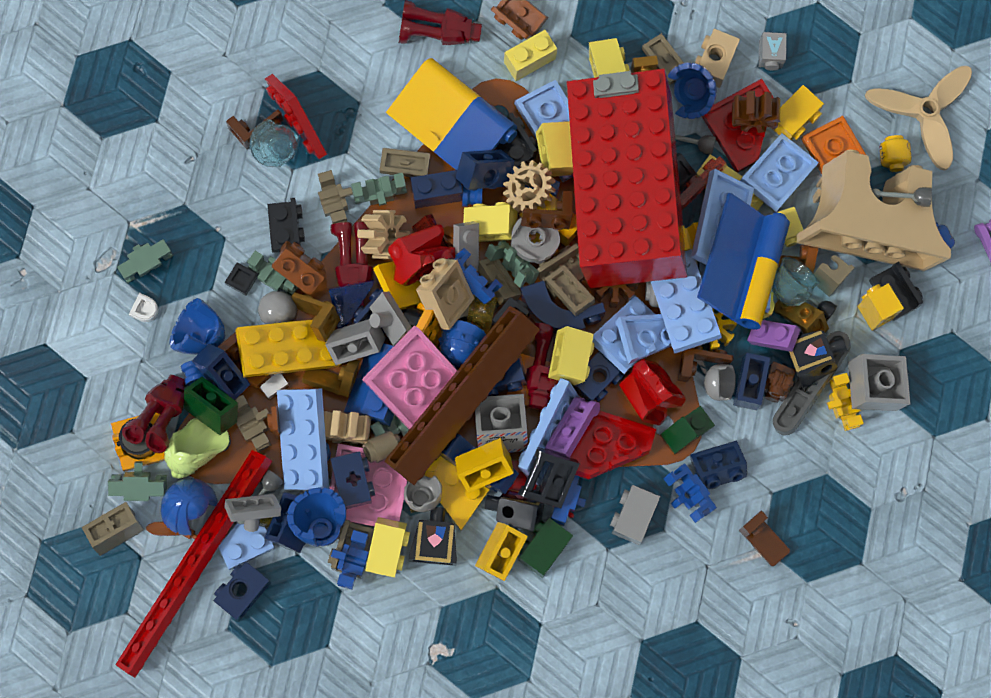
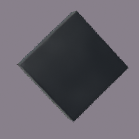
M237 262L224 283L247 296L258 277V273Z

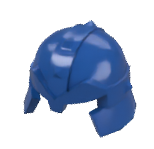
M457 320L450 330L441 329V337L438 339L441 353L452 365L460 368L486 336V333L476 325Z

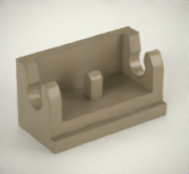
M835 255L831 259L837 263V269L833 270L829 265L822 263L809 279L829 297L855 268L853 265L849 266L840 257Z
M127 502L82 527L92 548L100 556L144 531Z

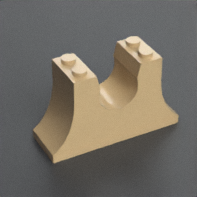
M846 150L823 166L821 197L817 212L811 223L797 234V243L889 264L900 262L901 266L926 271L951 258V248L941 237L935 223L932 200L930 207L918 206L911 198L882 196L883 202H881L874 195L870 186L871 166L869 156L859 154L857 150ZM919 165L909 166L906 170L897 173L894 177L887 180L883 192L913 194L915 190L921 187L932 188L933 171L923 169Z

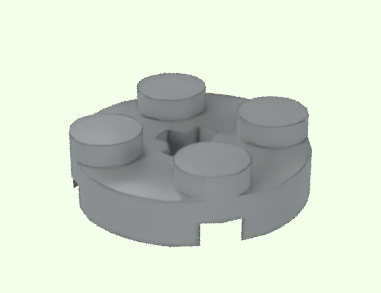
M521 218L515 223L511 233V247L517 251L516 254L520 258L528 262L541 264L551 258L558 249L560 243L558 230L521 226ZM539 233V239L542 241L540 243H533L529 235Z

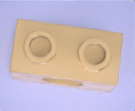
M713 29L711 36H705L701 46L705 51L703 56H697L695 63L709 70L714 77L716 86L720 88L740 39ZM709 55H717L720 60L714 61Z

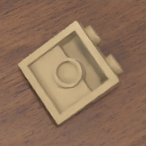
M442 258L433 263L434 269L430 274L420 278L421 285L416 291L424 308L434 311L441 329L450 330L475 298L458 260Z

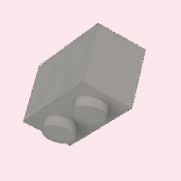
M368 319L333 330L325 345L335 365H339L380 352L386 337L381 327L373 328Z
M634 485L631 486L629 491L625 489L619 502L623 504L620 514L615 512L610 526L614 527L612 534L640 545L660 496Z

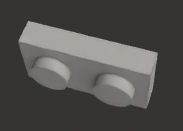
M471 221L454 224L453 247H455V255L465 248L471 255L463 266L466 268L471 264L477 271L479 267V223Z

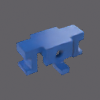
M463 248L455 255L456 258L453 260H458L472 294L483 304H486L495 296L494 292L503 285L495 279L487 287H484L488 280L483 276H478L479 273L471 264L466 268L463 266L471 255Z
M685 463L676 469L674 473L672 471L663 478L668 486H671L680 479L683 481L680 486L674 489L679 497L671 502V505L675 509L684 503L689 510L699 504L700 508L690 514L695 523L717 508L708 496L711 493L698 475H693Z
M574 476L562 507H554L551 519L559 525H565L569 511L574 512L576 505L580 507L585 506L586 500L579 498L582 486L577 484L580 476Z
M353 530L350 546L344 544L342 552L332 550L331 557L339 559L337 570L342 571L338 578V586L353 590L356 577H362L369 552L365 551L369 538L368 534Z

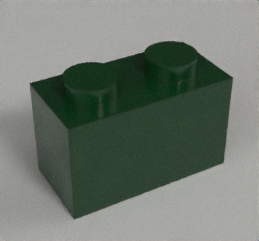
M200 377L184 389V409L218 435H222L237 423L238 402L204 377Z
M548 518L546 522L542 520L533 531L536 536L531 543L526 540L519 552L521 556L518 561L541 578L544 577L573 537L571 533L551 518Z

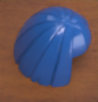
M691 62L680 64L672 69L668 74V78L676 80L674 94L677 101L683 105L675 114L688 119L700 118L707 114L714 105L717 93L716 82L711 72L704 68V66Z
M199 298L193 299V301L186 305V309H183L180 313L178 321H176V325L173 327L172 335L170 336V347L177 352L191 355L199 354L208 344L218 347L225 340L224 324L217 313L206 302Z
M195 478L182 479L172 484L164 494L161 502V518L166 527L170 528L171 531L178 532L180 535H192L188 521L201 517L206 512L208 505L216 506L218 504V499L212 487L207 483Z
M321 487L312 488L308 492L304 491V494L298 495L295 498V502L292 501L287 515L288 525L293 534L301 541L315 547L329 546L339 537L340 528L346 520V508L343 499L337 492L334 493V490L325 487L323 489Z

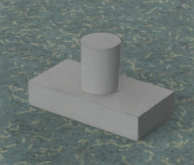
M389 291L382 292L369 307L372 311L369 319L373 328L382 327L393 346L412 328Z
M274 494L225 499V509L231 522L244 521V529L249 532H255L259 529L261 518L281 516V506Z

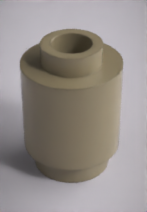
M388 431L369 439L366 444H363V451L370 463L374 461L379 463L389 456L401 440L397 434Z

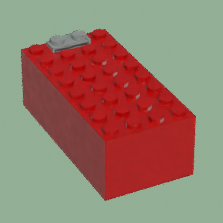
M665 68L634 73L625 71L602 74L595 78L567 81L579 263L589 287L596 288L686 278L687 266L672 95Z

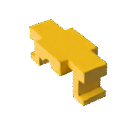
M844 373L833 376V379L829 381L832 393L829 395L830 402H827L828 409H833L836 419L841 418L845 431L859 428L864 423L861 414L856 416V413H859L861 410L852 409L851 391L846 386L850 382L848 374Z

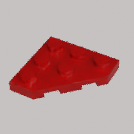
M271 74L266 77L265 80L268 84L266 88L267 93L286 113L284 117L290 127H294L297 134L303 138L302 144L309 154L313 153L318 159L327 155L297 97L275 75Z
M763 79L717 102L707 114L701 116L737 173L755 164L759 159L765 132L758 133L756 127H752L748 132L741 131V126L733 127L732 102H734L736 95L747 97L748 91H755L756 97H760L764 92H770Z
M599 411L598 415L592 418L570 458L576 459L580 463L575 475L591 479L648 455L657 429Z

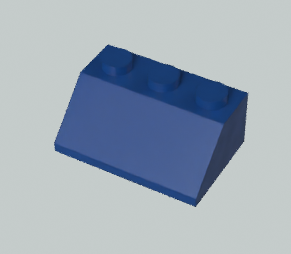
M383 344L380 352L363 358L344 413L356 412L359 413V416L367 415L371 417L372 422L376 423L379 421L382 425L391 426L395 414L362 379L394 346Z

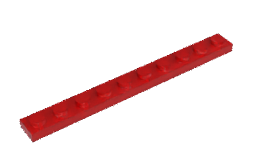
M251 450L115 665L127 674L136 678L234 523L231 522L226 512L225 499L250 497L272 463V460Z

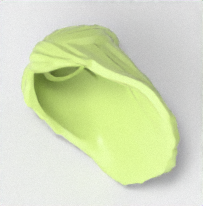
M197 418L190 420L183 429L173 433L164 452L165 462L169 469H171L172 477L176 479L186 478L194 474L195 470L205 465L218 453L223 452L229 445V433L225 431L222 435H218Z

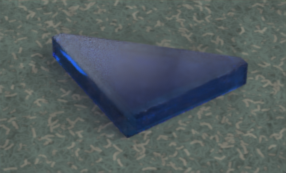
M374 280L329 289L331 302L335 306V310L340 318L337 324L338 329L349 324L375 284Z

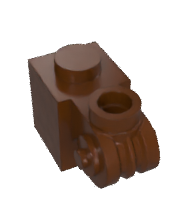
M772 362L767 374L764 390L765 399L776 403L779 401L783 402L788 395L790 387L793 386L796 370Z

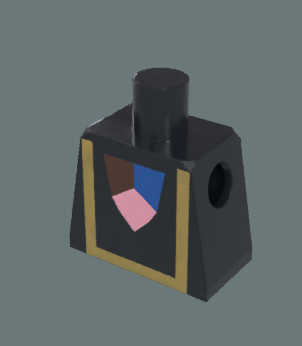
M820 330L798 335L793 351H789L804 388L836 371L838 366L834 356L848 350L843 337L828 342L825 332Z
M508 489L506 494L502 493L500 497L487 495L485 509L497 512V522L534 531L543 517L544 503L522 497L518 494L519 490Z
M436 507L430 510L429 520H419L409 554V562L457 565L454 523L444 522L445 508Z

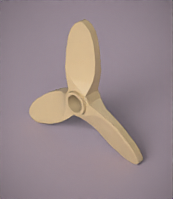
M960 66L943 77L930 95L925 98L881 88L868 90L865 93V98L871 104L883 110L916 118L920 122L922 140L930 159L937 168L945 171L951 166L953 161V150L947 126L939 113L955 101L963 92L971 79L972 70L969 66ZM923 107L929 108L932 114L925 113Z

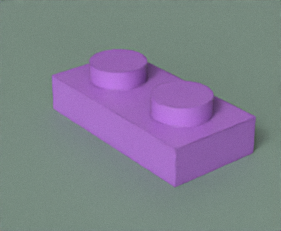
M763 320L760 329H751L747 341L752 345L792 352L800 329L796 325Z

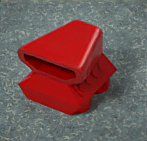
M441 224L400 237L389 246L388 252L396 265L394 281L401 285L409 286L420 281V278L424 275L430 274L434 269L433 263L436 260L442 258L453 260L455 258V247L440 246L444 236V229Z
M646 359L635 363L632 373L619 384L638 416L646 423L660 426L667 417V408L682 407L686 401L683 392L670 380L668 373L658 363Z

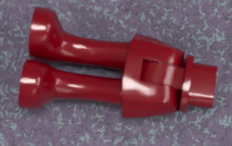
M405 0L398 43L406 44L412 36H424L441 40L442 45H460L469 43V41L479 42L482 24L473 23L472 19H468L465 15L449 8L446 9L445 13H437L417 7L412 1ZM412 20H421L441 24V27H433L420 23L412 22Z
M340 222L330 225L331 234L338 238L340 250V266L335 267V275L342 296H345V306L348 307L365 305L364 296L367 295L373 276V267L368 265V254L363 253L361 247L366 244L369 238L357 237L358 230H369L365 222L354 223L356 264H352L351 261L352 223Z
M535 323L540 330L535 335V359L533 366L527 368L526 380L529 391L528 396L530 397L529 407L542 410L544 407H547L551 399V390L559 381L548 378L550 367L545 366L554 329L545 323Z
M169 375L167 380H163L146 394L147 406L137 418L128 422L122 430V435L128 442L132 444L141 443L150 421L155 413H158L160 416L147 432L145 442L147 447L155 453L166 451L169 444L166 433L167 426L173 417L182 413L184 408L185 379L176 375Z

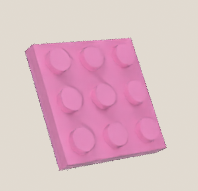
M413 326L362 380L410 430L457 370L418 327Z
M338 444L336 457L360 452L362 458L366 456L363 448ZM384 460L379 463L375 461L370 463L368 461L370 472H365L367 482L372 481L375 496L371 497L372 503L346 509V520H350L351 523L375 527L378 517L400 522L404 502V487L407 485L408 480L391 468ZM333 472L329 489L334 490V493H338ZM355 474L350 475L351 480L347 481V483L350 482L352 486H357V481L361 480V478H356Z

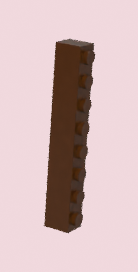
M509 306L384 462L411 484L415 485L418 480L424 477L430 465L440 457L447 444L456 437L457 432L464 423L472 417L473 412L480 403L486 400L493 387L503 379L505 372L519 359L522 351L535 339V335L540 329L522 312Z

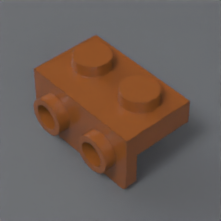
M501 0L497 6L491 8V11L495 13L494 18L504 26L506 23L513 28L511 32L520 40L524 38L529 39L536 35L549 18L528 0Z
M286 241L281 247L280 255L272 263V268L307 295H311L325 278L324 265L317 258L313 257L311 259L304 254L305 250L297 243L291 244L289 241Z

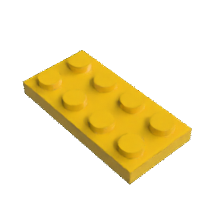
M313 320L237 327L235 330L243 377L339 367L341 364L335 365L325 345L326 343L317 340L310 327Z

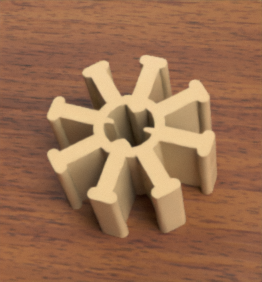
M373 210L374 215L365 214L361 219L368 226L369 230L357 231L358 238H369L366 244L361 247L363 253L373 254L372 258L392 259L388 252L389 246L396 239L410 234V231L399 230L407 220L403 215H394L396 213L395 210Z
M333 410V413L324 411L326 440H332L333 443L338 444L341 442H347L350 445L366 444L369 440L371 417L367 415L359 416V413L356 412L344 414L341 411Z

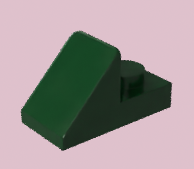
M699 406L685 417H681L660 435L675 455L712 429L715 424L704 409Z

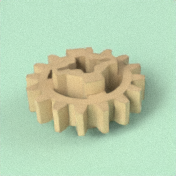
M533 160L530 161L529 166L524 161L521 162L520 169L514 166L513 170L515 173L513 175L508 173L507 177L510 180L503 183L508 188V190L503 192V195L508 198L506 202L518 212L520 210L523 212L524 208L537 209L538 206L546 208L545 200L552 201L549 193L556 191L551 186L556 182L551 177L552 172L542 163L537 164Z

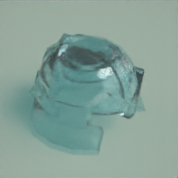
M269 119L261 122L254 128L250 136L249 147L252 156L258 163L266 167H281L291 159H294L299 137L288 126L275 125V122Z
M783 257L779 268H777L772 291L787 306H800L812 295L810 292H807L809 290L808 287L814 289L820 282L803 263L791 257Z

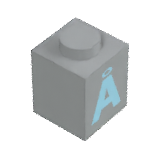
M762 33L759 40L758 67H764L770 71L782 69L786 61L787 33Z

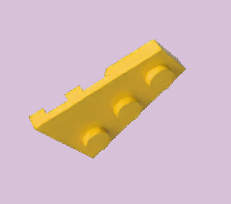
M440 456L426 470L425 476L430 478L436 476L442 484L440 503L460 531H462L489 492V489L484 486L468 493L457 475L456 466Z

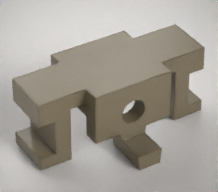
M332 170L319 173L318 177L322 191L318 192L325 217L330 216L333 224L347 222L345 211L348 210V205L345 197L353 195L351 187L342 189L341 184L335 185Z
M244 395L238 397L235 400L238 402V419L236 424L246 442L251 440L256 450L260 452L271 446L264 433L268 431V428L263 421L267 418V413L269 412L267 408L258 412L256 407L250 408Z

